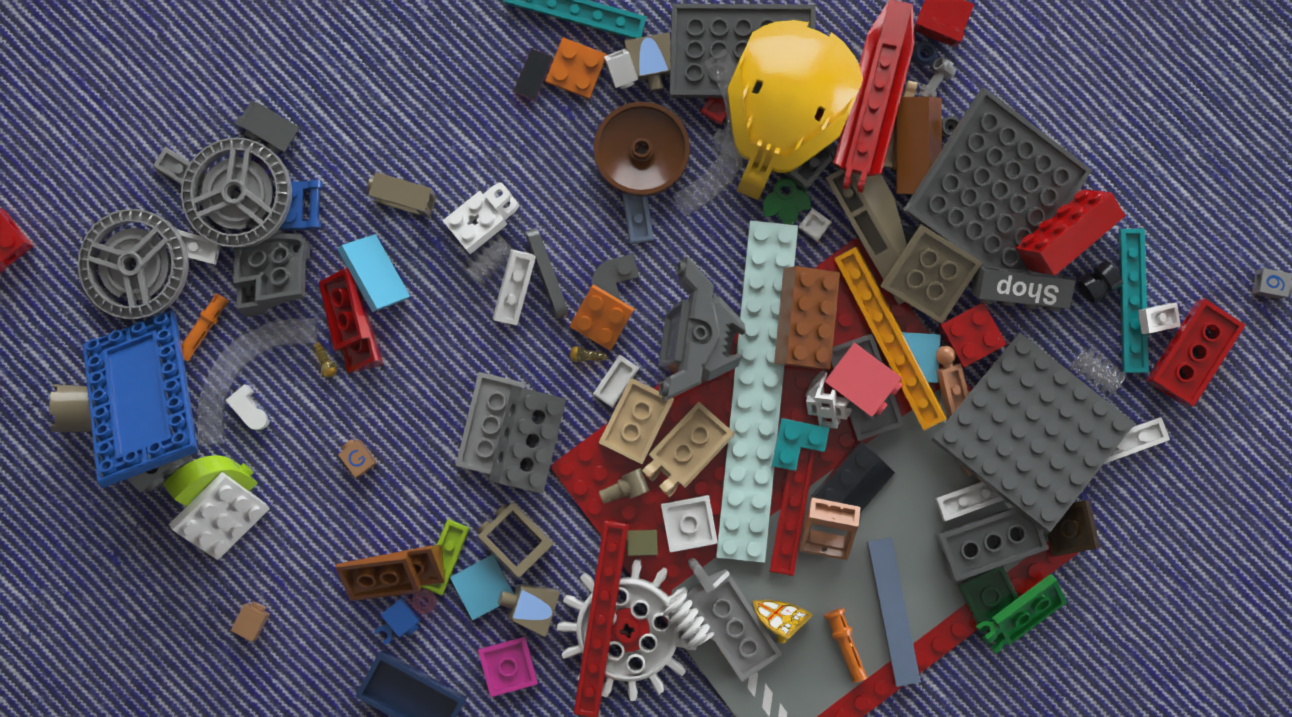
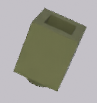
M628 530L625 550H628V556L658 555L657 530Z

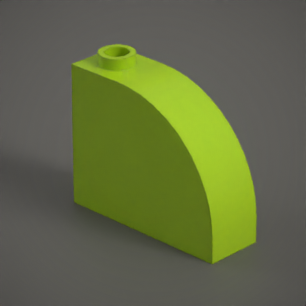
M213 455L187 463L174 472L163 483V486L176 501L187 507L221 472L225 473L249 492L257 484V481L252 477L254 472L245 463L239 465L228 457Z

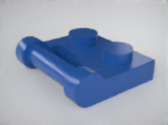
M318 180L291 182L292 202L284 223L278 230H320L319 204L323 182ZM304 191H310V215L307 221H303Z

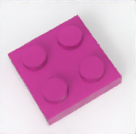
M526 636L478 649L490 697L538 684Z

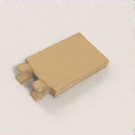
M698 402L649 454L654 460L642 472L652 482L657 478L660 471L664 473L668 479L659 487L670 498L679 484L686 488L735 434Z

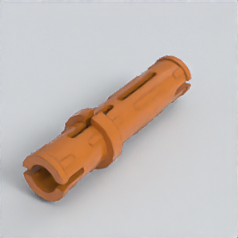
M216 293L206 309L200 312V318L181 345L183 359L186 361L190 360L210 328L219 321L217 318L229 303V300Z

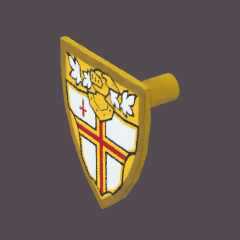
M766 599L753 600L752 602L759 620L769 630L777 634V642L781 644L785 643L813 616L812 613L783 601Z

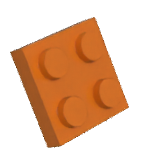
M562 37L545 82L590 100L605 63L604 56H607V54Z
M593 284L569 327L611 351L635 309Z

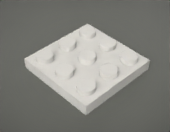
M221 472L169 523V526L174 532L218 560L270 508L261 499Z

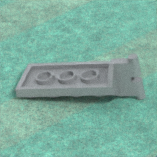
M690 558L688 565L699 583L687 594L686 598L693 602L691 605L693 608L698 609L697 615L704 618L703 624L710 626L709 633L714 632L712 638L742 682L780 657L782 653L727 569L708 577L695 558Z

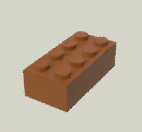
M800 266L783 268L774 364L816 370L831 369L840 272Z

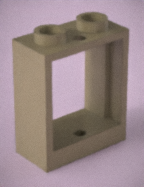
M375 172L374 178L370 177L367 184L368 195L374 202L427 218L431 217L437 197L432 188Z
M512 502L509 506L503 504L495 512L497 518L491 523L487 520L477 530L480 534L476 539L518 580L553 543ZM511 512L541 542L518 566H515L487 537Z

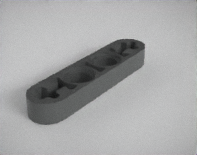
M537 227L525 231L526 240L531 253L536 256L535 264L556 319L567 316L569 314L541 235Z

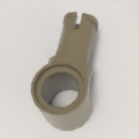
M640 468L621 476L617 484L599 491L603 503L606 504L622 497L634 498L650 491Z

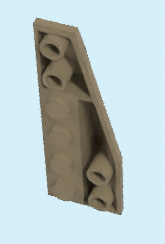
M840 169L826 177L879 273L885 279L907 246L895 198L882 175L867 176L863 193L857 192V185L861 175L852 173L850 187L848 190L843 189L846 171ZM892 294L898 305L905 302L904 300Z

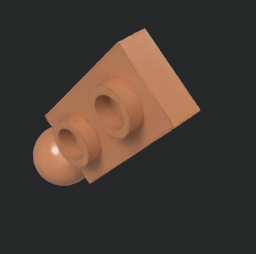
M942 346L936 352V359L944 368L936 370L947 417H951L969 394L962 365L960 363H952L955 360V351L950 346Z

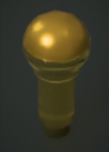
M318 342L313 346L321 363V373L325 377H333L337 373V365L329 359L324 347Z
M574 346L570 350V358L576 363L584 360L606 361L607 358L606 353L589 351L580 346Z

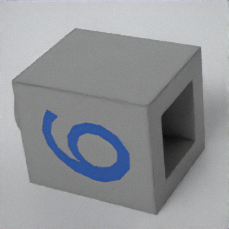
M1266 268L1257 270L1252 294L1275 299L1289 297L1292 293V273Z

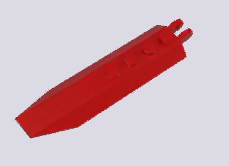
M889 0L867 33L859 64L863 81L842 129L833 163L846 171L843 189L848 190L850 187L852 173L861 175L857 185V192L863 193L867 176L882 174L915 44L913 4Z

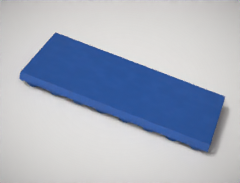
M173 310L160 313L143 322H136L132 326L115 330L106 336L91 339L83 344L97 483L101 489L198 452L177 315Z

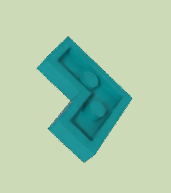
M781 418L771 466L796 471L801 447L825 452L829 428Z

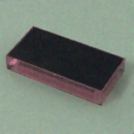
M531 48L513 93L536 102L554 59L553 56Z

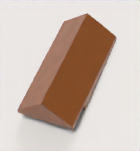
M901 97L894 123L893 169H896V194H914L942 150V99L939 97Z
M431 545L338 563L335 566L350 601L420 593L421 585L445 582L441 545Z

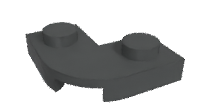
M634 254L603 262L594 272L592 285L594 284L620 300L617 283L639 278Z

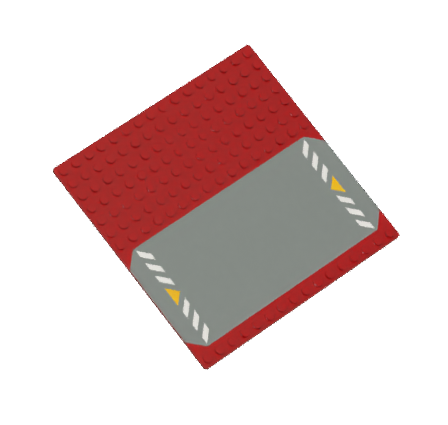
M858 239L851 240L814 268L840 272L833 347L873 334L834 259L854 247H858L901 332L930 334L907 302L898 305L892 293L881 287L884 279L866 248ZM736 333L732 341L730 355H736L738 333ZM874 336L882 362L889 368V363ZM939 363V369L944 368L943 365ZM784 365L778 431L781 418L819 426L818 416L808 415L807 397L805 395L815 376L821 371H825L827 379L833 371L832 366L831 369L816 370ZM735 368L673 397L674 401L643 464L599 443L608 423L552 464L553 472L601 536L605 520L629 524L628 530H657L658 555L628 556V550H625L623 566L630 575H632V564L635 558H639L642 565L639 575L640 579L652 583L656 578L657 572L664 567L668 571L665 580L660 584L659 588L668 596H671L683 587H686L689 593L699 583L688 565V560L695 558L708 577L727 569L753 611V600L767 599L791 603L813 614L783 644L777 642V634L763 624L782 655L742 682L712 637L697 646L696 650H687L736 717H863L903 686L896 687L867 542L892 537L920 674L978 630L977 624L957 586L974 576L957 582L951 580L935 534L1013 507L1006 500L943 521L935 498L979 483L980 481H977L974 474L970 476L964 474L960 467L961 464L931 441L950 418L947 417L939 381L938 383L928 384L944 412L946 420L927 430H923L902 388H900L894 397L904 426L860 440V442L864 443L879 456L895 474L860 513L858 529L848 560L799 551V543L794 576L769 572L787 469L774 467L765 563L716 558L717 544L675 552L669 551L661 504L709 495L718 541L727 444L686 488L679 484L670 498L659 487L668 479L661 471L653 482L643 473L650 491L634 498L622 497L604 504L599 494V491L617 484L621 476L640 468L643 470L654 459L649 454L698 402L729 428ZM824 382V393L831 394L832 389H835ZM966 382V386H967V390H968V394H969L973 389H972V388L970 387V385ZM660 384L653 389L659 391ZM836 390L837 396L842 397L841 393ZM849 416L847 420L840 419L841 422L837 429L829 428L825 452L815 451L802 530L811 499L813 498L811 495L858 442ZM827 418L826 421L832 422V418ZM812 524L811 530L840 536H845L846 530ZM1014 527L1010 531V537L1012 540H1016L1019 536V531ZM1042 530L1049 548L1048 550L1005 564L1003 567L1018 597H1020L1079 552L1052 557L1048 535ZM991 535L987 539V545L989 548H993L996 544V539ZM970 543L964 547V554L968 557L973 553V546ZM838 608L845 609V619L848 626L852 627L851 636L868 677L857 683L852 682L837 640L832 638V629L828 619L824 618V614ZM661 616V617L664 619V621L666 622V624L668 625V620H667V618L664 617V616ZM683 630L679 632V637L683 635Z

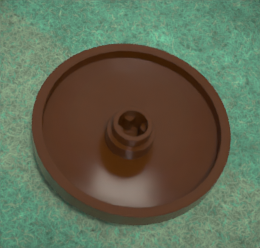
M633 102L618 107L602 121L595 135L594 158L599 173L611 187L630 196L648 197L668 190L681 178L689 161L690 142L683 123L672 111L655 103Z

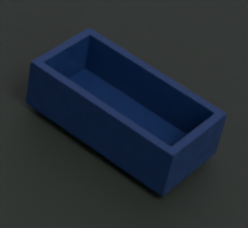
M383 650L378 653L355 695L356 698L390 717H457L468 698Z

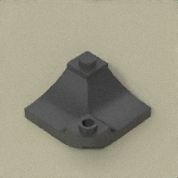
M273 234L269 239L258 245L248 248H235L233 283L237 286L236 309L244 317L267 314V310L276 305L305 298L306 260L310 259V246L308 242L296 234Z

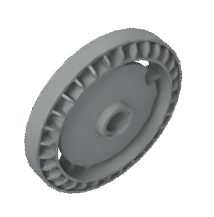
M226 138L208 145L190 162L181 185L182 207L191 226L208 241L228 248H248L269 239L284 223L292 202L291 179L285 165L272 150L250 139ZM238 153H244V158L237 157ZM230 154L228 159L217 163L207 173L202 184L201 195L198 196L200 181L208 167L217 159ZM252 155L261 158L267 164L274 177L276 196L272 208L273 186L271 179L259 164L251 160ZM240 187L241 194L238 198L234 199L232 196L233 191ZM200 203H202L204 207V210L202 211L199 207ZM268 212L269 215L267 216V218L265 220H262ZM209 216L214 222L228 229H245L251 219H254L260 225L241 234H226L214 229L204 217Z
M124 209L103 217L88 231L79 251L78 272L84 291L98 308L119 318L144 319L163 312L179 297L188 276V252L181 235L170 222L148 211ZM144 223L153 228L150 232L137 228L121 230L112 235L104 245L102 244L109 233L125 224ZM158 234L163 237L162 241L157 237ZM166 246H168L171 255V273L164 289L158 296L150 300V297L162 288L168 277L170 268L169 255ZM101 249L99 258H96L98 250ZM132 259H135L137 262L134 270L130 268ZM96 263L98 264L101 280L106 288L117 297H121L126 293L129 306L116 302L103 290L97 277ZM142 300L143 304L137 306L136 301Z

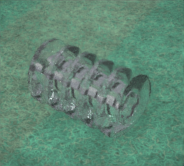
M498 233L494 235L496 241L492 239L487 240L489 248L483 245L480 246L482 255L477 252L473 253L475 261L466 260L468 268L462 266L481 285L486 284L483 276L492 278L490 269L496 272L499 271L497 263L506 265L504 256L509 257L510 250L512 249Z
M1085 347L1072 362L1070 370L1079 367L1078 376L1087 373L1086 382L1094 379L1092 387L1096 388L1101 384L1102 389L1100 393L1103 394L1109 390V396H1111L1124 381L1126 373L1120 372L1117 374V366L1109 368V360L1101 362L1103 358L1101 354L1094 356L1095 349L1090 348L1086 350L1087 347Z

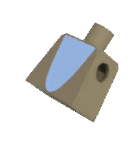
M670 33L625 40V49L630 54L638 77L637 81L648 80L650 92L663 90L662 77L670 76L671 71Z
M517 584L514 594L501 591L498 605L509 608L507 617L510 620L546 637L560 592L549 587Z

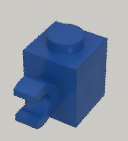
M401 598L381 614L387 623L378 627L374 633L378 634L381 631H386L388 637L382 643L387 644L393 639L394 632L398 637L404 634L409 637L419 628L416 624L421 619L408 603Z

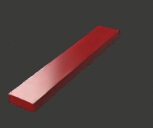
M801 447L796 471L787 469L769 572L794 576L816 450Z

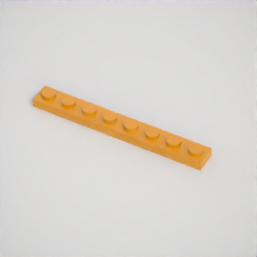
M854 247L834 258L892 371L902 377L899 381L903 384L901 388L923 430H927L946 420L944 412L858 247Z

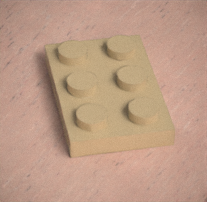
M630 378L599 443L643 464L674 399L671 398L662 402V396L659 395V391Z

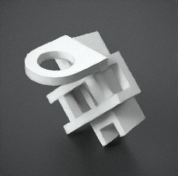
M821 371L812 380L805 395L807 397L808 415L818 416L819 426L837 429L841 422L840 419L847 420L852 412L851 408H847L850 400L846 397H838L836 390L833 389L831 394L824 393L823 384L827 373ZM827 418H832V422L826 421Z

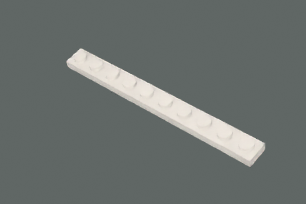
M1162 417L1132 427L1105 463L1170 440ZM979 482L935 498L943 521L1005 500L984 482Z

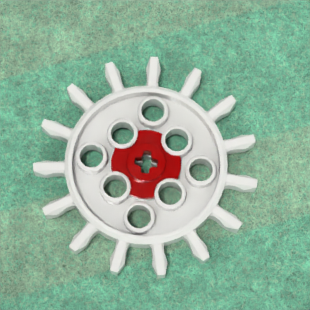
M635 558L632 564L631 577H622L620 579L619 590H623L626 593L627 599L624 602L617 601L610 645H619L622 653L619 656H613L610 652L608 654L605 673L606 681L602 691V696L607 697L611 692L614 680L627 681L630 701H636L638 694L636 681L648 677L659 694L664 692L663 682L657 672L667 665L675 673L683 676L686 669L681 663L672 658L676 647H682L687 650H696L697 648H686L690 640H681L679 632L674 631L678 623H669L672 614L663 615L667 609L666 606L672 600L683 593H688L687 588H680L671 596H668L659 588L660 584L665 580L668 571L664 567L657 572L656 578L652 583L640 579L639 575L642 565L639 558ZM587 573L580 577L582 583L591 592L586 601H580L570 595H566L563 600L568 606L580 611L577 622L564 621L557 625V630L577 632L578 645L564 650L562 653L563 659L572 658L579 653L583 654L594 588V580ZM635 604H645L648 609L647 613L644 615L637 614L634 610ZM658 616L666 617L668 626L659 628L655 624V618ZM626 624H628L630 628L634 627L631 634H628L627 631H623ZM647 636L652 637L656 645L650 649L646 648L642 644V639ZM633 657H638L642 660L643 666L639 669H634L630 666L629 660Z

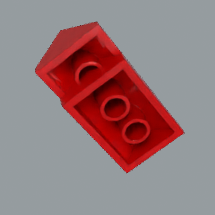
M344 268L319 281L334 351L342 350L347 373L384 365L362 293L349 269Z

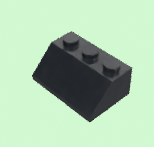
M858 441L811 496L817 499L858 506L861 513L895 472L864 443Z

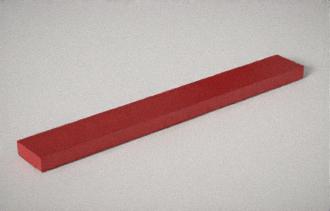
M604 521L574 715L585 717L599 716L629 524Z

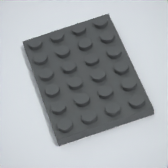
M672 4L670 98H728L727 88L752 32L773 22L791 20L809 22L807 27L815 30L816 5ZM756 82L754 92L752 93H759L762 87L761 82Z

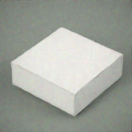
M812 208L798 229L817 242L832 222Z

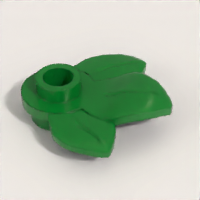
M787 178L776 182L773 192L766 196L763 204L765 217L778 214L780 220L788 225L795 223L799 210L811 208L808 194L797 189L796 184ZM782 187L789 188L790 192L788 195L781 193Z

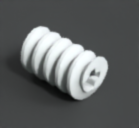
M683 593L666 606L667 609L663 615L672 614L669 623H678L674 631H684L680 639L690 640L686 648L697 647L710 639L714 632L707 633L710 626L708 624L701 625L704 618L702 616L695 617L698 609H689L693 602L691 600L684 601L687 593Z

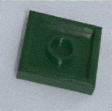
M1003 566L980 573L957 585L977 625L983 621L993 622L992 617L1019 598Z

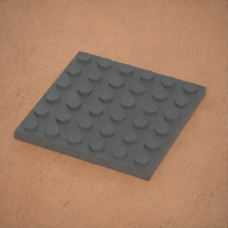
M981 88L907 203L904 211L931 231L982 262L981 266L1029 271L1015 248L1022 243L1021 240L1025 236L1033 234L1039 229V225L1043 221L1051 219L1057 214V210L1061 206L1070 203L1074 199L1075 194L1080 191L1092 170L989 90Z
M1019 332L931 441L1048 534L1135 423Z

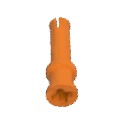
M838 608L824 614V618L828 619L833 632L831 636L834 640H837L852 682L857 683L868 677L851 636L852 627L848 626L845 619V609Z

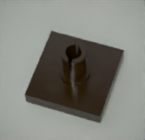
M1090 500L1073 503L1052 531L1047 534L1052 557L1100 548Z

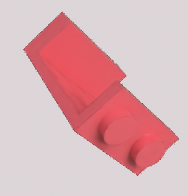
M855 342L825 380L827 384L871 417L875 413L880 415L888 405L884 402L888 395L895 396L903 385L899 382L902 377Z

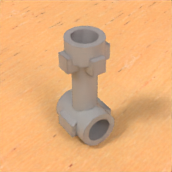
M937 58L933 63L936 73L928 85L923 84L918 95L920 97H936L937 92L935 90L943 78L950 79L955 75L956 68L953 67L954 64L947 58Z

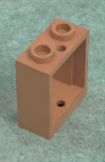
M812 498L802 530L799 551L848 560L859 525L860 507ZM812 524L846 530L845 536L811 530Z

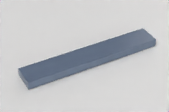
M892 537L869 541L867 544L895 685L899 687L920 683Z

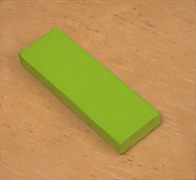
M447 519L437 545L442 546L445 582L421 585L422 588L443 596L470 527Z

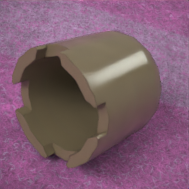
M54 384L53 387L56 392H51L49 415H54L55 424H50L51 431L92 432L87 386Z

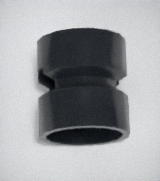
M1107 260L1094 267L1093 273L1087 272L1076 280L1080 291L1094 305L1107 297L1106 292L1112 293L1123 285L1120 274Z

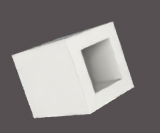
M627 49L604 56L612 83L616 88L619 86L620 89L630 87L634 84L633 81L638 80Z

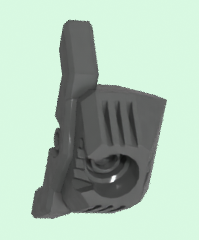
M688 257L678 262L676 275L679 276V283L689 293V298L676 303L665 316L658 366L673 375L665 378V381H662L659 386V395L662 396V402L738 367L743 356L741 354L730 355L736 333L743 335L746 332L744 322L720 296L713 297L714 285Z

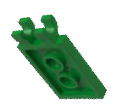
M1050 574L992 617L993 622L983 621L976 627L981 634L986 630H990L982 638L986 644L996 641L991 646L992 651L996 655L1005 644L1010 646L1066 604L1067 601L1057 579Z

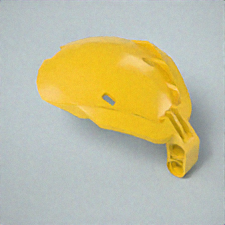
M796 20L773 22L752 32L727 88L734 146L743 158L749 160L736 191L756 200H759L772 170L777 173L793 171L839 138L863 81L859 64L846 44L832 32L830 36H827L817 30L808 28L809 22ZM756 82H761L762 87L759 93H752L754 92ZM818 108H821L824 112L819 121H817L815 115Z

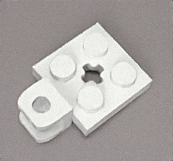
M498 183L484 194L481 191L477 192L446 217L443 222L468 253L471 254L507 225L505 220L518 209L519 204L503 183ZM498 192H503V195L496 198ZM507 202H510L509 207L503 208ZM477 219L478 223L476 225L471 224L473 220Z

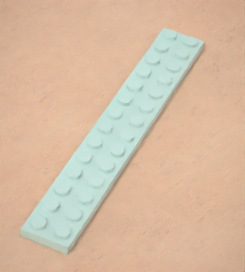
M750 221L740 313V319L745 324L746 332L743 335L738 333L736 354L743 356L734 373L729 429L735 435L727 443L716 558L765 563L774 466L771 465L778 435L784 365L774 364L783 268L794 266L798 225Z

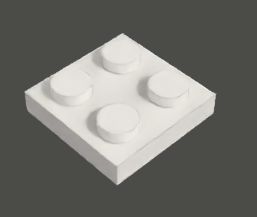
M709 495L661 504L670 552L718 543Z

